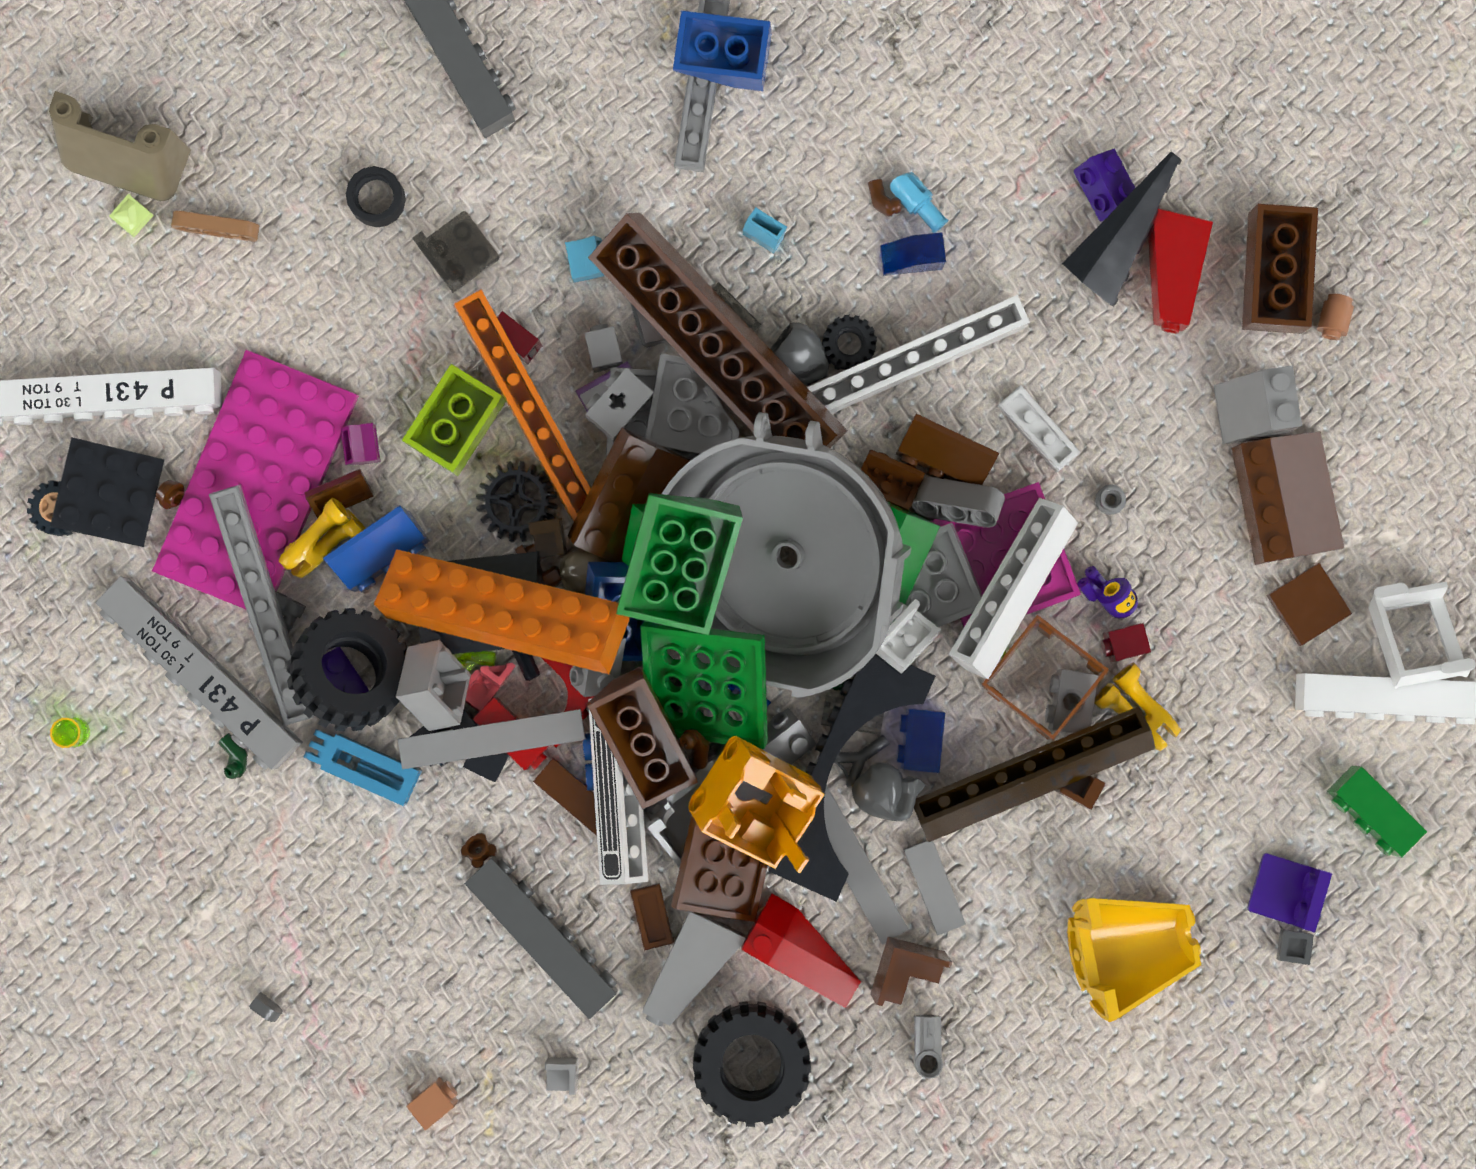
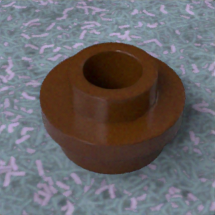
M172 480L163 482L156 492V499L159 501L160 506L164 509H171L180 505L184 496V485Z

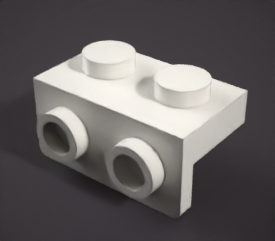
M917 599L909 606L903 604L902 612L890 625L883 644L876 652L877 655L901 674L938 636L941 630L917 611L920 605Z

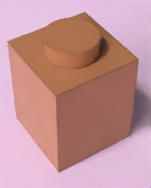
M439 1077L413 1098L406 1107L426 1131L455 1107L458 1102L456 1098L458 1094L449 1081L443 1082Z

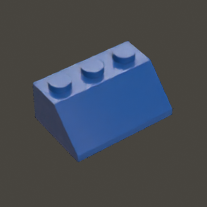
M398 506L326 555L323 559L349 590L354 592L360 590L362 593L376 584L374 580L382 573L386 575L396 549L419 555L426 549L425 544L430 540L411 512L402 506Z

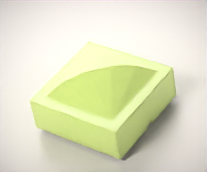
M129 194L109 215L111 219L133 237L154 216Z

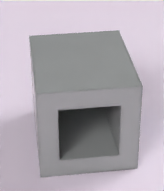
M600 324L591 327L590 332L584 333L594 373L610 370L611 367L616 368L623 364L614 326L608 327L607 324Z

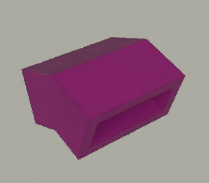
M374 423L347 425L341 428L345 466L381 462L377 429Z

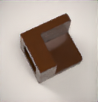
M1088 776L1054 791L1084 808L1092 810L1106 783L1096 777Z

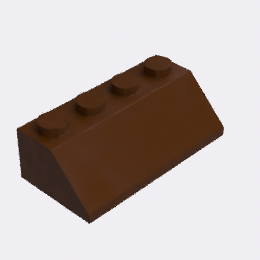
M641 666L613 679L587 703L588 709L642 810L698 783L695 768L692 766L684 747L680 745L679 738Z

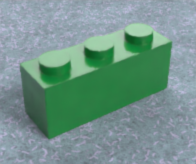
M1352 765L1327 790L1333 797L1331 802L1341 812L1346 813L1348 811L1355 818L1353 824L1365 835L1370 833L1377 840L1375 846L1388 857L1392 855L1402 858L1427 833L1362 766Z

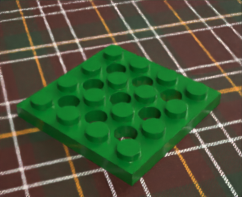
M644 621L641 625L643 670L678 738H680L685 730L695 729L709 742L726 744L731 737L738 736L760 749H765L768 744L765 635L712 628L709 635ZM667 649L677 651L681 659H673L668 654ZM697 653L706 654L710 659V663L701 662L697 657ZM726 657L736 658L740 662V667L731 666ZM669 676L677 677L681 681L682 686L673 685L669 680ZM698 680L708 682L712 690L703 689L698 684ZM727 685H737L741 690V694L732 693ZM670 703L680 705L683 713L675 712ZM699 707L708 708L713 716H705ZM729 711L738 712L742 720H734L729 715Z

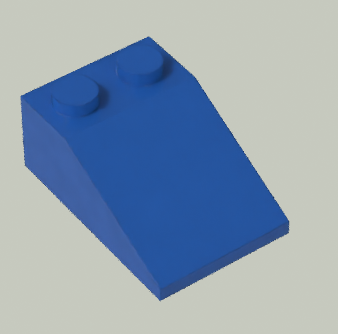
M681 11L673 71L733 88L764 91L772 35L771 22Z

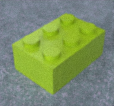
M450 364L402 441L454 475L459 476L506 401L501 394L453 364Z

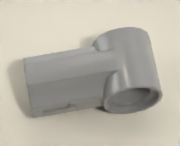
M914 1015V1067L919 1075L928 1079L937 1077L943 1068L941 1016ZM925 1055H932L936 1058V1065L932 1070L926 1071L920 1068V1060Z

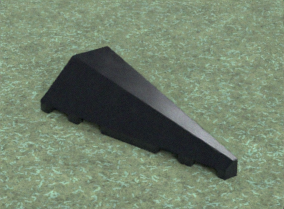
M1172 151L1062 263L1083 284L1113 307L1118 302L1117 296L1124 282H1127L1132 263L1136 255L1140 253L1159 212L1158 206L1163 195L1170 188V180L1177 165H1180L1182 161Z

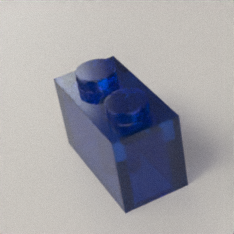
M906 709V715H900L899 732L904 733L903 745L898 744L896 762L901 763V769L940 773L945 712Z

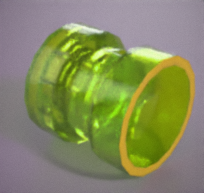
M61 718L53 723L50 729V737L52 742L61 748L80 747L88 741L90 728L88 723L81 718Z

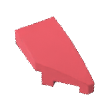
M506 663V665L483 666L479 670H475L470 677L465 702L480 712L493 699L516 665Z

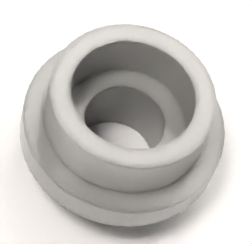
M1106 485L1097 492L1095 498L1096 505L1102 513L1114 515L1125 507L1126 495L1120 487ZM1107 495H1112L1115 498L1114 505L1106 503L1105 498Z

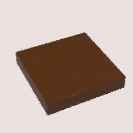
M1316 563L1266 595L1299 646L1306 644L1352 614L1320 563Z

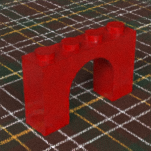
M542 658L562 678L566 685L568 700L564 712L581 709L584 721L589 716L587 711L588 699H592L594 696L583 697L571 684L570 670L573 668V665ZM494 697L473 718L479 726L519 719L498 697ZM550 746L507 752V754L524 771L530 767L535 770L547 758L544 752Z

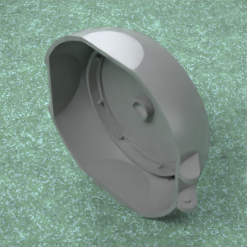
M759 412L754 423V436L737 438L704 451L679 470L662 492L664 495L709 498L740 506L743 520L711 628L765 635L766 685L792 690V697L797 698L818 694L836 687L851 678L879 650L886 638L890 624L903 610V603L899 602L904 560L910 555L911 547L902 544L896 518L883 494L869 476L845 456L823 445L819 422H809L805 431V440L772 436L768 414ZM789 546L796 551L798 560L795 566L787 565L782 561L780 557L781 547ZM697 653V657L701 662L710 663V659L706 654ZM726 657L731 666L740 667V662L736 658Z

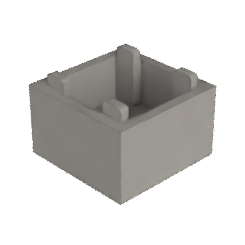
M440 640L409 646L396 698L428 731L460 725L471 674Z

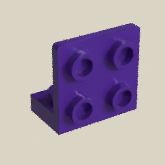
M1264 853L1247 910L1315 933L1332 873Z

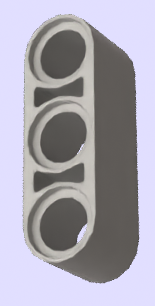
M926 477L918 488L912 507L916 513L928 518L980 527H993L999 518L1005 496L1000 490L989 486Z

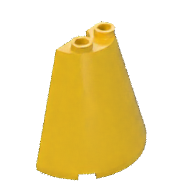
M1085 898L1077 901L1072 907L1075 914L1074 917L1068 918L1067 934L1073 969L1081 990H1087L1093 999L1090 1001L1091 1007L1101 1018L1108 1022L1122 1017L1201 966L1199 956L1201 954V947L1198 940L1191 936V927L1195 925V916L1190 905Z

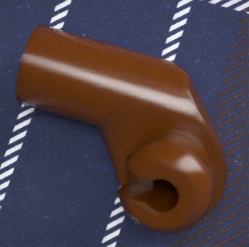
M882 179L868 182L872 204L877 211L887 217L902 211L899 198L894 197L890 199L885 195Z

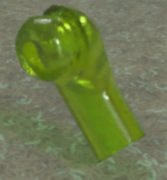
M496 652L463 653L457 660L470 672L477 664L495 666Z

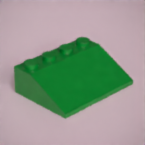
M649 493L616 614L709 635L743 520L740 506L709 498Z

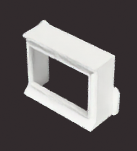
M1447 582L1408 588L1404 583L1377 587L1374 590V595L1368 608L1395 689H1398L1400 686L1450 677H1467L1476 666L1473 659H1464L1443 599L1448 588ZM1429 603L1448 662L1405 671L1386 611Z

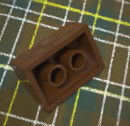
M917 413L910 422L896 451V455L901 457L900 462L912 465L915 468L919 465L927 469L926 474L931 477L946 478L952 481L983 485L999 455L998 452Z

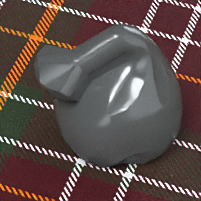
M790 323L772 345L771 350L807 386L827 376L829 370L827 355L820 338L813 329L806 324Z
M877 762L872 764L854 782L852 796L856 805L863 812L871 816L891 821H904L911 817L916 798L926 785L919 778L914 779L910 776L903 778L902 773L893 765Z

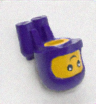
M1090 566L1085 570L1086 577L1080 579L1077 585L1089 601L1095 602L1098 599L1108 614L1118 619L1127 618L1135 612L1138 606V597L1127 579L1114 578L1107 581L1095 566Z

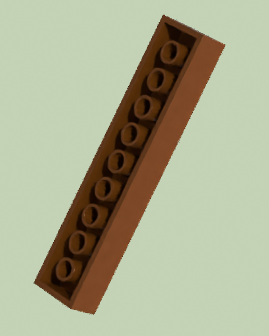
M626 213L588 257L753 433L755 419L759 412L768 414L772 436L805 440V431L809 422L816 421L820 424L823 445L832 448L848 431L641 213Z

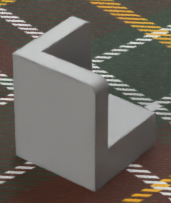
M548 1057L545 1062V1070H547L546 1091H569V1095H576L578 1090V1058Z

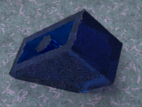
M943 232L912 235L880 245L883 276L942 270L946 263Z

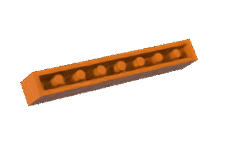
M481 289L453 304V307L567 513L575 521L591 488Z

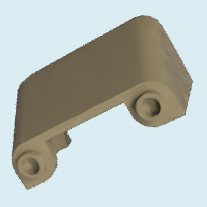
M55 91L49 113L60 160L65 168L73 173L157 201H166L174 196L191 149L171 129L157 124L144 125L138 131L135 141L131 142L93 129L91 125L93 117L88 113L82 112L78 101L69 95Z

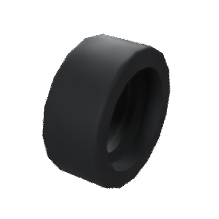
M372 166L361 169L352 176L345 193L347 205L359 221L368 226H388L396 221L404 211L406 202L404 189L396 176L386 168ZM373 180L384 181L393 191L392 204L387 210L379 214H372L363 210L358 199L359 191L363 185Z

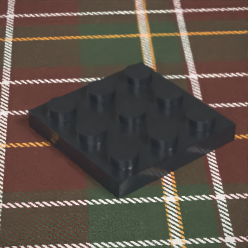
M71 437L50 527L144 547L164 459Z

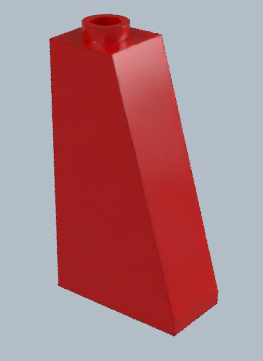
M1158 209L1159 212L1148 234L1153 325L1161 326V330L1164 332L1177 334L1179 331H1184L1190 325L1213 222Z

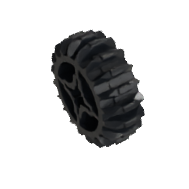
M510 461L507 462V472H504L500 465L496 466V471L499 474L496 478L491 473L486 474V477L492 482L490 485L480 483L479 486L487 492L486 495H476V499L485 501V504L477 506L476 509L478 512H487L480 520L483 524L492 521L487 529L490 533L500 528L497 535L499 539L502 540L507 532H509L510 542H515L517 534H520L522 542H527L526 532H529V525L527 523L519 526L523 513L527 510L540 509L536 517L530 522L541 521L545 518L555 519L552 514L547 512L548 509H558L557 504L549 502L550 499L557 498L558 494L554 491L547 492L553 485L550 480L542 483L547 476L544 471L535 476L537 471L536 465L532 464L526 472L524 461L519 462L518 470H515L513 463ZM515 479L510 492L495 494L503 483ZM525 479L537 485L541 493V500H535L526 496ZM519 494L520 498L527 503H524L523 506H520L515 511V507L507 501H511L512 497L515 499V495ZM493 504L508 507L509 525L502 523L498 519Z

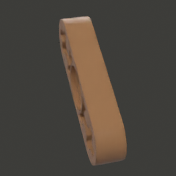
M173 211L171 227L179 231L251 242L257 241L260 227L258 224L246 220L185 211Z

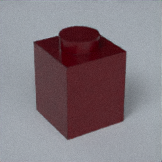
M1144 623L1103 633L1104 639L1101 640V648L1104 656L1109 657L1110 662L1151 653Z

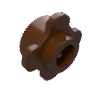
M483 833L470 837L461 848L462 856L468 857L474 868H481L485 860L495 856L497 853L496 846L490 844ZM481 848V852L477 853L476 850Z

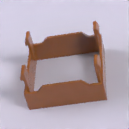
M1037 615L997 664L989 679H985L982 687L998 702L1004 703L1036 728L1039 734L1053 742L1106 676L1109 669ZM1037 623H1039L1038 631L1048 639H1051L1053 635L1086 659L1088 661L1086 668L1099 676L1053 735L1043 725L1036 723L1004 698L1003 694L988 685Z

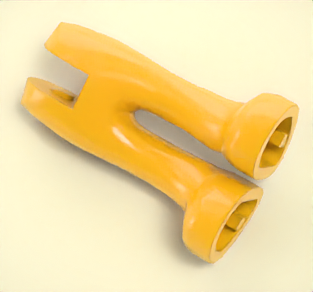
M331 498L325 504L322 514L297 540L285 547L278 561L285 569H291L292 575L303 578L318 567L324 560L323 558L342 540L348 537L353 538L366 529V527L350 510H346L338 500Z
M1134 662L1130 663L1116 674L1112 681L1145 711L1146 716L1144 717L1152 731L1155 747L1157 750L1162 751L1168 745L1156 730L1162 726L1172 736L1177 737L1181 732V728L1168 711L1156 702L1138 681L1141 670ZM1113 683L1103 687L1095 697L1094 704L1101 709L1110 708L1118 714L1133 709Z

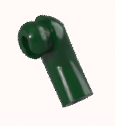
M228 733L219 740L218 744L229 755L227 767L224 768L225 776L229 779H236L243 776L246 771L248 754L245 749L232 740V735Z

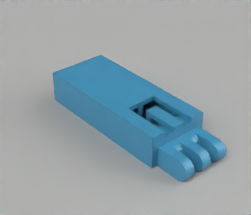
M319 729L315 730L313 735L323 739V744L311 740L308 746L318 750V755L306 751L303 756L304 758L321 765L320 769L399 805H407L422 770L417 768L402 770L400 760L344 735L336 734L332 736ZM351 755L360 758V762H358V766L354 771L338 764V759L350 764L353 758Z

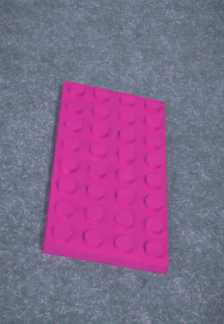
M246 350L152 572L246 610L209 497L210 493L241 485L274 590L277 591L286 571L278 561L279 557L284 552L286 546L300 537L312 509L305 498L304 492L322 485L342 438L341 428L347 426L359 396Z

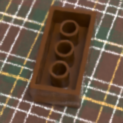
M1258 203L1248 213L1242 330L1302 334L1312 327L1318 208Z

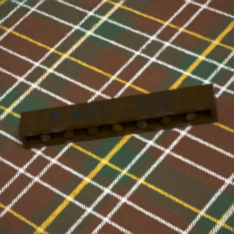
M1138 706L918 797L915 801L914 810L928 842H931L1156 749L1152 731Z

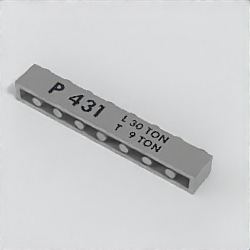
M120 576L95 602L102 609L99 613L106 621L111 624L116 622L124 630L121 633L122 636L133 645L138 643L145 650L143 653L145 658L156 666L160 664L167 671L165 676L178 687L182 685L188 690L187 697L198 707L203 705L211 712L209 718L221 728L226 726L233 733L231 736L232 740L243 749L248 747L255 754L253 756L254 761L262 768L279 769L303 743L130 578Z

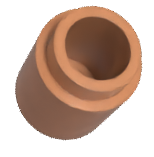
M1329 294L1328 299L1323 302L1317 330L1322 333L1323 338L1340 340V337L1347 336L1354 310L1351 297L1342 294Z

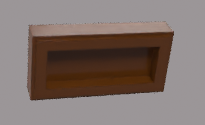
M361 469L304 492L305 498L317 518L322 514L325 504L331 498L338 500L346 509L374 497L373 491Z
M660 883L630 890L644 951L673 944L674 938Z

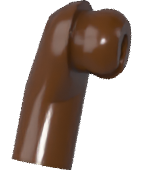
M695 729L685 730L680 736V745L682 747L687 745V750H694L693 767L697 769L706 768L710 750L709 741Z

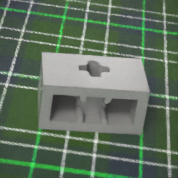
M627 368L622 373L616 370L606 381L605 384L609 388L604 394L600 396L596 393L585 405L589 410L585 417L612 441L619 434L621 428L628 424L654 393ZM621 396L624 398L622 402L623 409L621 407H616L615 409L610 407L612 403L610 397L616 399Z

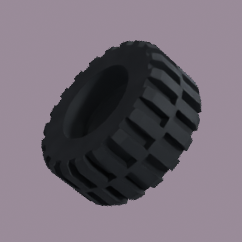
M345 608L342 614H339L338 610L327 612L324 618L319 616L312 621L308 628H305L290 653L291 658L287 663L286 672L290 674L287 680L288 688L290 690L294 689L296 692L292 698L296 705L303 704L306 707L303 713L309 719L312 715L320 719L318 724L325 728L329 723L335 725V731L343 732L347 727H351L352 731L362 730L366 725L371 727L379 723L399 703L396 694L408 647L406 642L400 643L398 641L401 634L396 628L390 630L385 626L388 623L387 620L381 616L378 620L372 618V612L363 610L361 614H356L355 608ZM334 647H350L363 653L369 659L375 671L376 680L373 688L366 693L350 694L333 686L325 676L322 667V658L325 652Z
M748 1001L739 1002V1005L735 1007L729 1005L723 1008L722 1012L717 1016L713 1015L708 1020L707 1026L702 1028L698 1036L693 1057L694 1081L696 1088L701 1092L702 1100L706 1105L710 1104L717 1116L721 1117L724 1115L728 1118V1122L736 1125L738 1121L745 1122L746 1127H755V1123L764 1122V1125L771 1124L774 1118L778 1116L784 1118L788 1115L789 1109L793 1105L797 1106L802 1100L801 1095L803 1091L807 1090L809 1073H811V1061L806 1038L802 1030L798 1028L795 1020L791 1016H786L783 1010L776 1006L772 1008L767 1006L766 1003L757 1001V1004H748ZM746 1035L762 1036L770 1040L777 1048L781 1058V1067L777 1078L769 1086L761 1090L747 1091L735 1087L727 1079L723 1070V1056L727 1047L739 1037Z

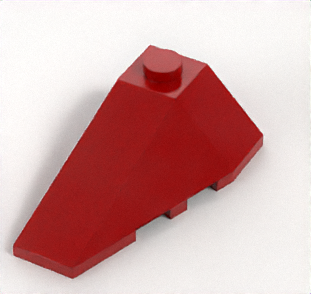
M773 893L770 894L756 921L746 935L745 941L741 945V950L846 1008L861 983L860 979L797 907Z

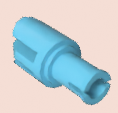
M913 172L900 175L892 180L890 190L895 197L900 199L901 204L910 214L914 213L916 215L918 213L933 233H936L948 222V219L931 202L933 199L932 192L927 189Z

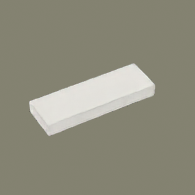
M1022 385L998 404L1000 410L1056 473L1080 453Z

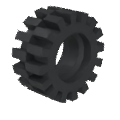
M849 314L844 315L843 318L838 317L834 319L832 324L830 323L824 333L822 345L825 349L828 363H832L837 370L844 369L845 371L872 359L877 347V336L874 335L875 330L868 325L869 322L866 319L864 321L859 319L860 316L850 317ZM854 333L859 337L861 348L858 352L848 355L839 349L838 339L842 334Z

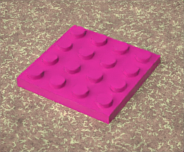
M1039 482L1004 494L1005 501L997 523L993 527H980L940 519L931 521L941 527L953 523L982 595L1038 499H1045ZM1064 549L1026 615L1081 595ZM972 614L960 618L963 628Z

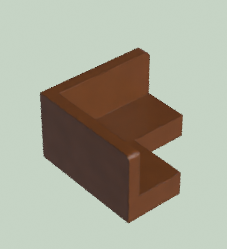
M888 937L870 994L876 1005L883 1006L884 1001L901 1005L910 976L939 984L944 967L951 968L952 961L945 951Z

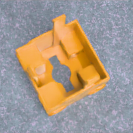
M733 736L726 743L723 752L700 787L692 795L688 809L701 832L774 869H776L782 858L787 855L796 871L801 873L809 858L805 856L797 842L813 820L816 807L825 794L822 792L821 786L808 773L738 736ZM742 781H745L772 794L767 804L755 798L741 800L736 796L735 792Z

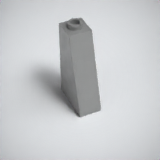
M689 911L643 1007L642 1012L647 1014L646 1019L658 1026H662L663 1023L670 1026L745 941V934L702 913Z

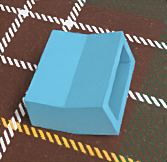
M755 207L746 220L743 235L774 254L784 239L787 226Z
M591 236L581 240L565 242L573 283L605 276L588 258L602 242L601 238Z

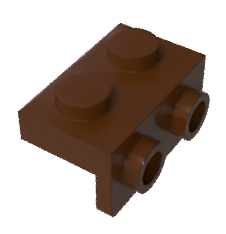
M869 450L861 467V470L879 488L887 502L907 511L910 510L917 490L924 478V472L912 465L890 458L885 453Z

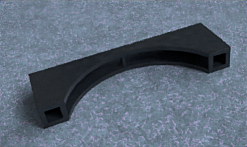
M875 654L861 670L853 675L852 679H847L844 682L840 694L844 696L840 707L834 705L827 721L832 724L827 735L821 734L815 750L819 752L815 763L810 761L805 770L821 786L824 794L833 763L850 737L865 723L886 711L907 705L924 704L936 677L935 675L912 665L901 674L879 655ZM824 795L816 807L813 820L797 842L805 856L809 858L801 873L796 871L787 855L782 858L776 869L769 866L768 871L837 902L849 873L836 856L828 837L824 817Z

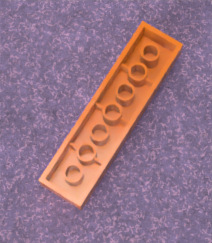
M396 549L374 602V605L387 619L605 674H610L630 617L616 614L618 602Z

